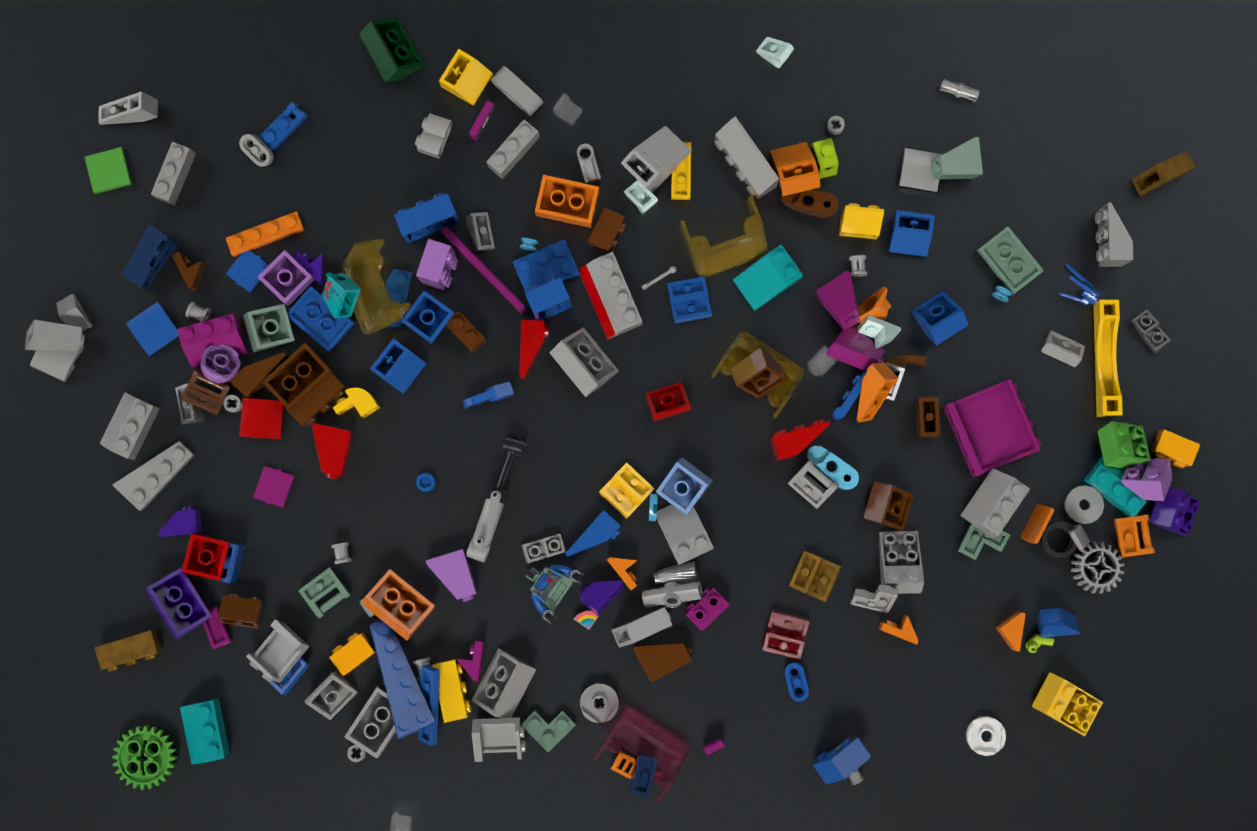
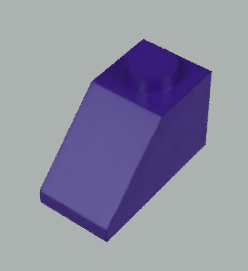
M194 506L182 507V511H176L158 533L159 537L202 533L201 511L194 510Z
M620 580L592 582L590 586L586 585L581 590L580 601L594 614L599 616L624 589L623 582Z

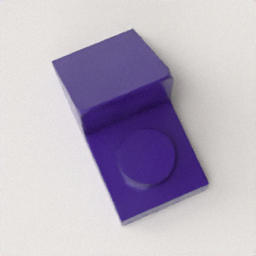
M297 251L292 257L323 286L325 284L323 280L325 275V256L320 254L312 262L305 253L301 255Z

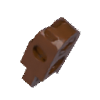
M813 189L783 196L781 193V201L785 206L811 216L827 219L832 217L838 209V200L831 193ZM809 197L812 200V204L806 205L803 202V198ZM823 203L831 204V206L825 208Z

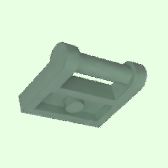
M331 567L298 590L318 618L324 616L327 610L343 598L347 599L351 596L348 589L343 585ZM337 587L340 591L320 607L316 604L318 600Z

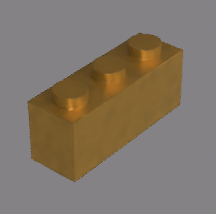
M150 630L94 647L100 670L108 669V672L120 669L119 665L124 663L127 666L139 663L138 659L145 657V660L156 658V653L162 652L157 630Z

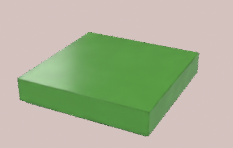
M122 147L85 156L93 193L98 194L132 185Z

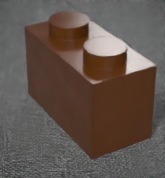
M604 207L589 237L588 245L607 254L611 250L614 251L618 244L616 238L619 233L622 234L627 225L624 223L625 217Z
M459 311L446 324L448 329L473 354L487 342Z
M938 397L916 399L917 438L940 436Z
M230 594V596L223 595L218 619L222 624L259 629L264 605L256 597H249L247 599L241 598V596L236 594Z

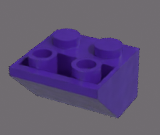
M1169 487L1164 501H1156L1149 522L1160 528L1187 537L1193 527L1194 515L1199 509V500L1183 490Z

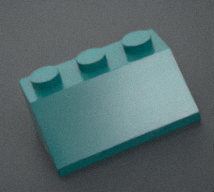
M1102 456L1083 481L1090 487L1095 488L1102 497L1127 517H1135L1147 500H1143L1122 484L1121 479L1127 467L1105 466Z
M219 698L180 707L191 764L211 762L230 756Z

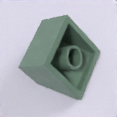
M285 304L250 311L243 316L253 353L295 341Z

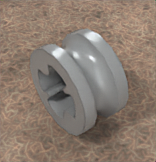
M833 116L829 119L827 129L831 134L838 135L843 131L845 126L843 118ZM833 121H834V123H835L836 121L839 122V126H840L839 129H838V127H837L836 129H833V128H832V127H833V124H832Z
M229 395L224 399L223 404L227 411L235 413L241 410L242 400L238 396ZM230 400H237L238 403H235L237 404L236 408L229 407L231 405L229 403Z
M353 745L348 749L347 754L351 761L359 762L365 758L366 751L361 749L362 752H360L361 757L359 759L352 756L354 748L356 750L361 749L357 745Z

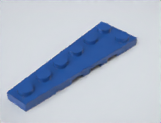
M382 620L370 624L369 628L398 739L433 725L435 720L394 630Z

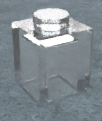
M825 345L807 364L809 366L808 370L815 376L819 375L822 377L837 361L825 354L828 350Z

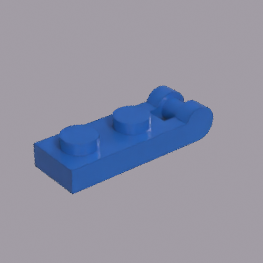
M294 101L258 137L272 153L308 117V114L304 110L301 111L298 108L299 105ZM292 114L296 115L294 120L290 118Z
M866 372L856 375L852 382L854 387L851 391L847 390L842 397L844 402L841 407L836 408L832 412L834 419L840 420L846 415L861 392L862 380Z

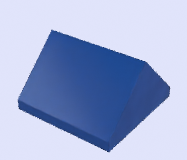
M230 542L221 577L222 582L229 584L237 583L246 545Z

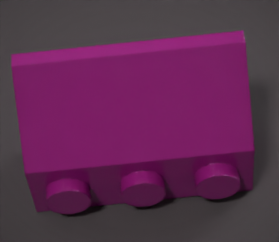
M234 314L177 329L182 349L191 368L201 366L203 352L211 345L213 347H220V344L227 345L233 348L239 356L248 353L239 317Z

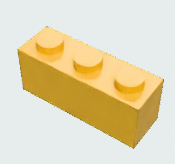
M457 659L433 664L432 667L440 670L439 700L444 723L467 718L469 712H471L470 702L465 699L464 693H467L465 681L462 682L460 674H463L462 665L458 663Z

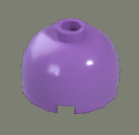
M220 344V347H213L211 345L204 350L201 357V371L208 380L215 383H225L232 380L241 365L238 353L233 348L224 344Z

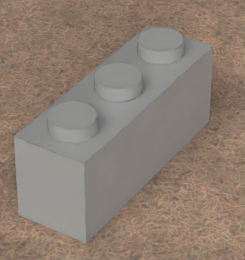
M523 120L488 159V167L503 179L540 138L539 132L527 121Z
M174 142L171 143L151 192V195L156 199L175 206L196 155L190 148Z

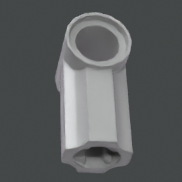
M589 144L580 145L577 149V157L585 184L601 180L592 146ZM583 150L591 152L588 158H583L580 154Z

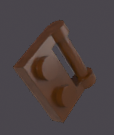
M195 368L181 400L217 415L231 384L227 382H212L204 374L200 373V370ZM199 380L222 391L220 394H217L195 384V382Z

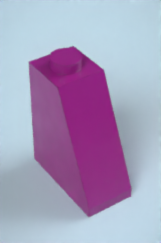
M849 271L844 272L816 290L821 304L843 330L854 326L860 321L854 283Z
M852 326L839 334L825 354L867 371L870 365L882 363L884 359L881 356L885 350L881 347L875 349V343Z

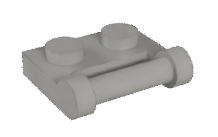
M809 460L788 484L817 509L839 485L827 478ZM809 471V472H810L813 476H815L821 483H823L828 489L825 490V489H824L822 486H820L814 479H812L806 472Z

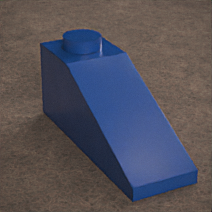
M603 510L565 554L571 556L606 542L610 538L614 540L621 532L619 530L621 525Z

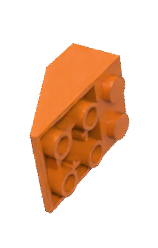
M807 142L770 150L783 196L820 187L819 171Z

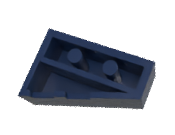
M149 224L129 263L125 266L122 275L139 287L147 290L179 243Z

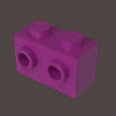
M706 588L703 591V598L697 603L693 601L686 608L688 612L685 615L702 632L730 604L714 588Z

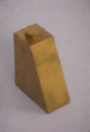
M1185 151L1156 164L1131 180L1139 195L1142 196L1196 167L1188 152Z

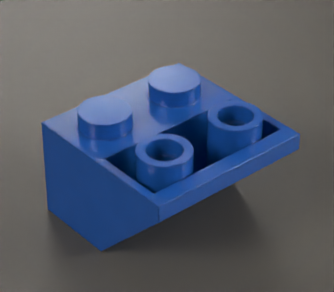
M896 210L893 214L889 252L927 257L933 234L935 215Z
M393 338L370 370L404 394L427 363Z

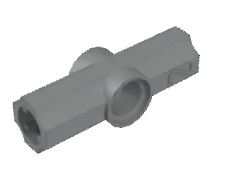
M668 582L662 588L644 590L642 592L645 608L659 605L675 608L681 602L703 598L700 582L681 585L677 582Z

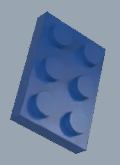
M565 239L512 261L525 292H528L527 289L531 286L546 284L545 281L552 277H556V279L561 277L562 282H565L580 275Z
M311 286L287 312L288 317L328 352L332 351L355 324L348 317L335 319L322 295Z

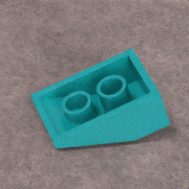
M780 245L733 279V282L755 311L801 280L803 275L784 247Z

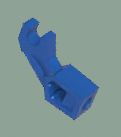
M509 381L486 389L487 392L465 399L463 404L466 409L488 400L495 402L508 398L514 392Z

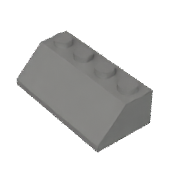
M735 116L715 134L714 143L720 151H724L728 164L735 167L737 170L736 175L740 181H745L749 194L752 197L755 196L758 200L776 188L779 177Z

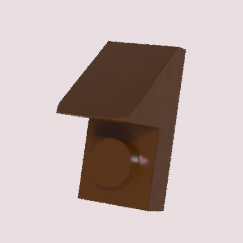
M179 251L172 254L188 289L196 291L205 269V264L198 262L192 265L188 256L183 255Z

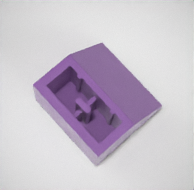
M1155 458L1147 463L1128 466L1121 482L1143 500L1164 501L1173 480L1170 459Z

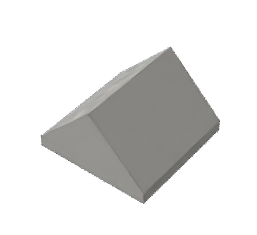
M336 671L331 673L304 702L331 720L358 692Z

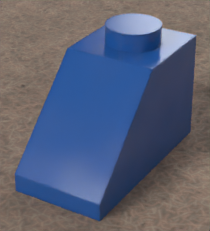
M1061 608L1040 610L1037 625L1041 638L1080 634L1076 615Z

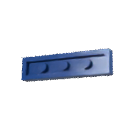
M426 664L421 666L420 689L435 723L419 730L418 740L432 746L437 744L440 670Z

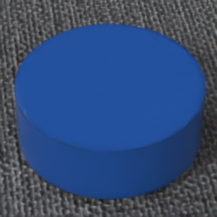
M422 473L417 477L416 485L419 490L429 492L435 488L436 479L430 473Z

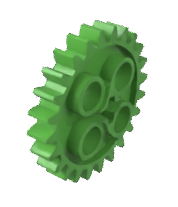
M145 725L143 729L141 726H137L136 731L132 728L128 730L129 735L127 733L122 735L124 740H117L120 747L113 749L118 752L117 755L112 756V758L117 759L113 766L119 767L115 774L122 773L120 781L126 778V785L133 783V789H135L140 784L141 790H144L146 786L152 789L154 784L156 786L161 785V780L167 781L166 775L173 774L169 768L176 767L172 760L178 757L172 755V753L177 751V749L171 748L174 741H167L170 735L162 736L163 729L156 732L157 726L152 727L151 730L149 725ZM134 742L139 745L138 752H135L132 748ZM153 743H156L159 747L157 753L152 750ZM144 754V756L148 757V760L145 761L142 755ZM132 762H135L138 765L137 772L132 770ZM151 763L157 765V772L151 770Z

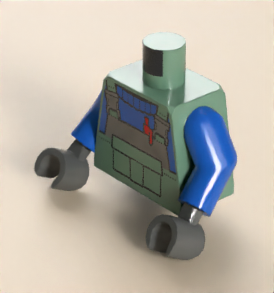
M551 565L549 568L545 567L542 573L533 567L529 570L526 577L534 582L530 589L532 591L531 598L536 609L542 614L546 622L551 624L549 621L551 615L557 618V614L553 611L573 582L581 583L577 580V576L579 574L584 576L583 572L574 570L566 565Z

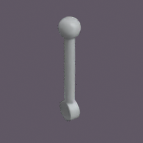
M671 266L668 271L644 284L642 289L645 290L668 274L675 273L676 267Z

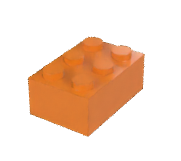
M543 175L535 214L537 217L592 228L600 193L599 187Z
M391 569L365 596L362 603L405 640H408L435 607L434 604Z

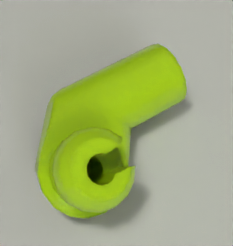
M1035 634L1027 641L1026 648L1030 653H1035L1042 644L1053 646L1054 637L1041 638L1040 634Z

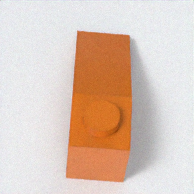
M885 363L872 364L867 368V373L862 380L857 414L858 422L873 419L899 379Z

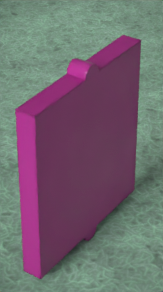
M264 466L253 498L265 501L267 505L273 504L284 508L295 476L284 473L281 469L275 470Z

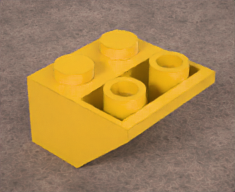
M458 49L441 76L439 83L445 90L474 106L493 73L475 58Z
M850 203L841 212L839 236L877 239L880 235L884 209H879V206L869 205L866 208L860 207V204Z

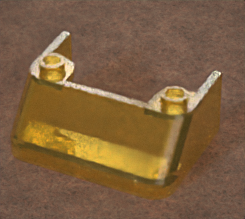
M749 196L747 201L751 216L744 222L746 234L710 247L708 240L703 236L690 238L684 220L680 221L679 228L695 271L700 277L706 278L762 258L767 253L768 245L763 222L753 196Z
M383 239L355 243L340 268V273L347 274L361 288L354 312L364 334L374 333L401 320L410 307L409 302L399 304L397 301L391 302L379 273L384 264L383 257L379 254V250L384 243Z
M740 332L711 377L715 378L719 370L725 375H733L731 367L739 361L745 359L759 348L767 351L774 357L788 376V380L771 390L767 395L770 404L778 407L773 415L776 419L802 379L804 371L800 366L751 334Z

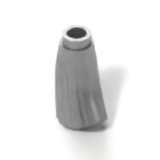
M693 561L659 570L654 573L655 583L677 582L680 585L694 583L698 579L696 564Z

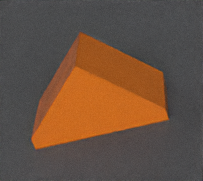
M1016 612L995 627L1011 650L1020 652L1026 613Z

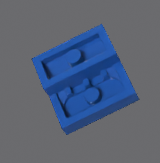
M705 277L667 283L674 324L712 317Z
M156 302L126 323L148 356L179 336L178 328L171 321L170 316L159 302Z

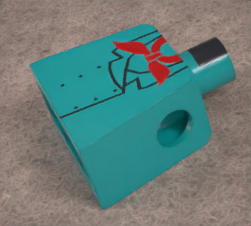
M329 272L325 274L323 280L326 284L322 297L335 319L351 317L361 288L345 273L333 274Z

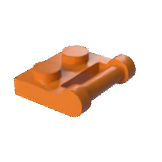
M1149 515L1114 519L1119 555L1129 557L1155 553L1149 531ZM1136 522H1140L1144 544L1142 549H1140Z

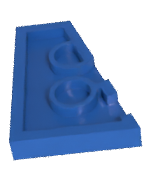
M393 269L363 321L402 329L403 322L401 320L405 315L413 273Z

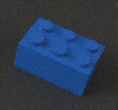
M439 193L427 202L426 200L419 201L415 204V207L410 209L408 207L402 208L394 215L400 232L407 243L460 222L448 193Z
M556 277L549 278L545 281L546 284L541 286L537 284L527 289L528 292L525 295L536 320H544L572 307L561 277L557 279Z

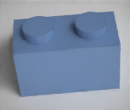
M681 458L673 466L656 493L687 515L703 496L713 480Z

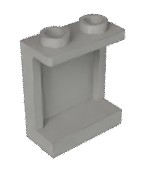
M275 619L270 625L274 629L255 654L248 653L246 657L251 661L249 664L254 669L263 672L262 676L269 682L275 681L280 683L308 649L309 645L284 622Z
M520 718L473 719L472 742L475 762H483V753L517 752V758L522 759V752H526V742L522 740L524 738V726H520Z

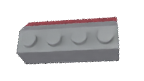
M613 252L596 258L578 269L607 340L642 325V319Z

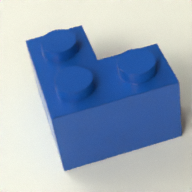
M858 737L851 740L846 738L840 743L841 747L837 750L833 749L828 753L823 752L817 757L818 761L813 766L825 784L845 780L871 758Z

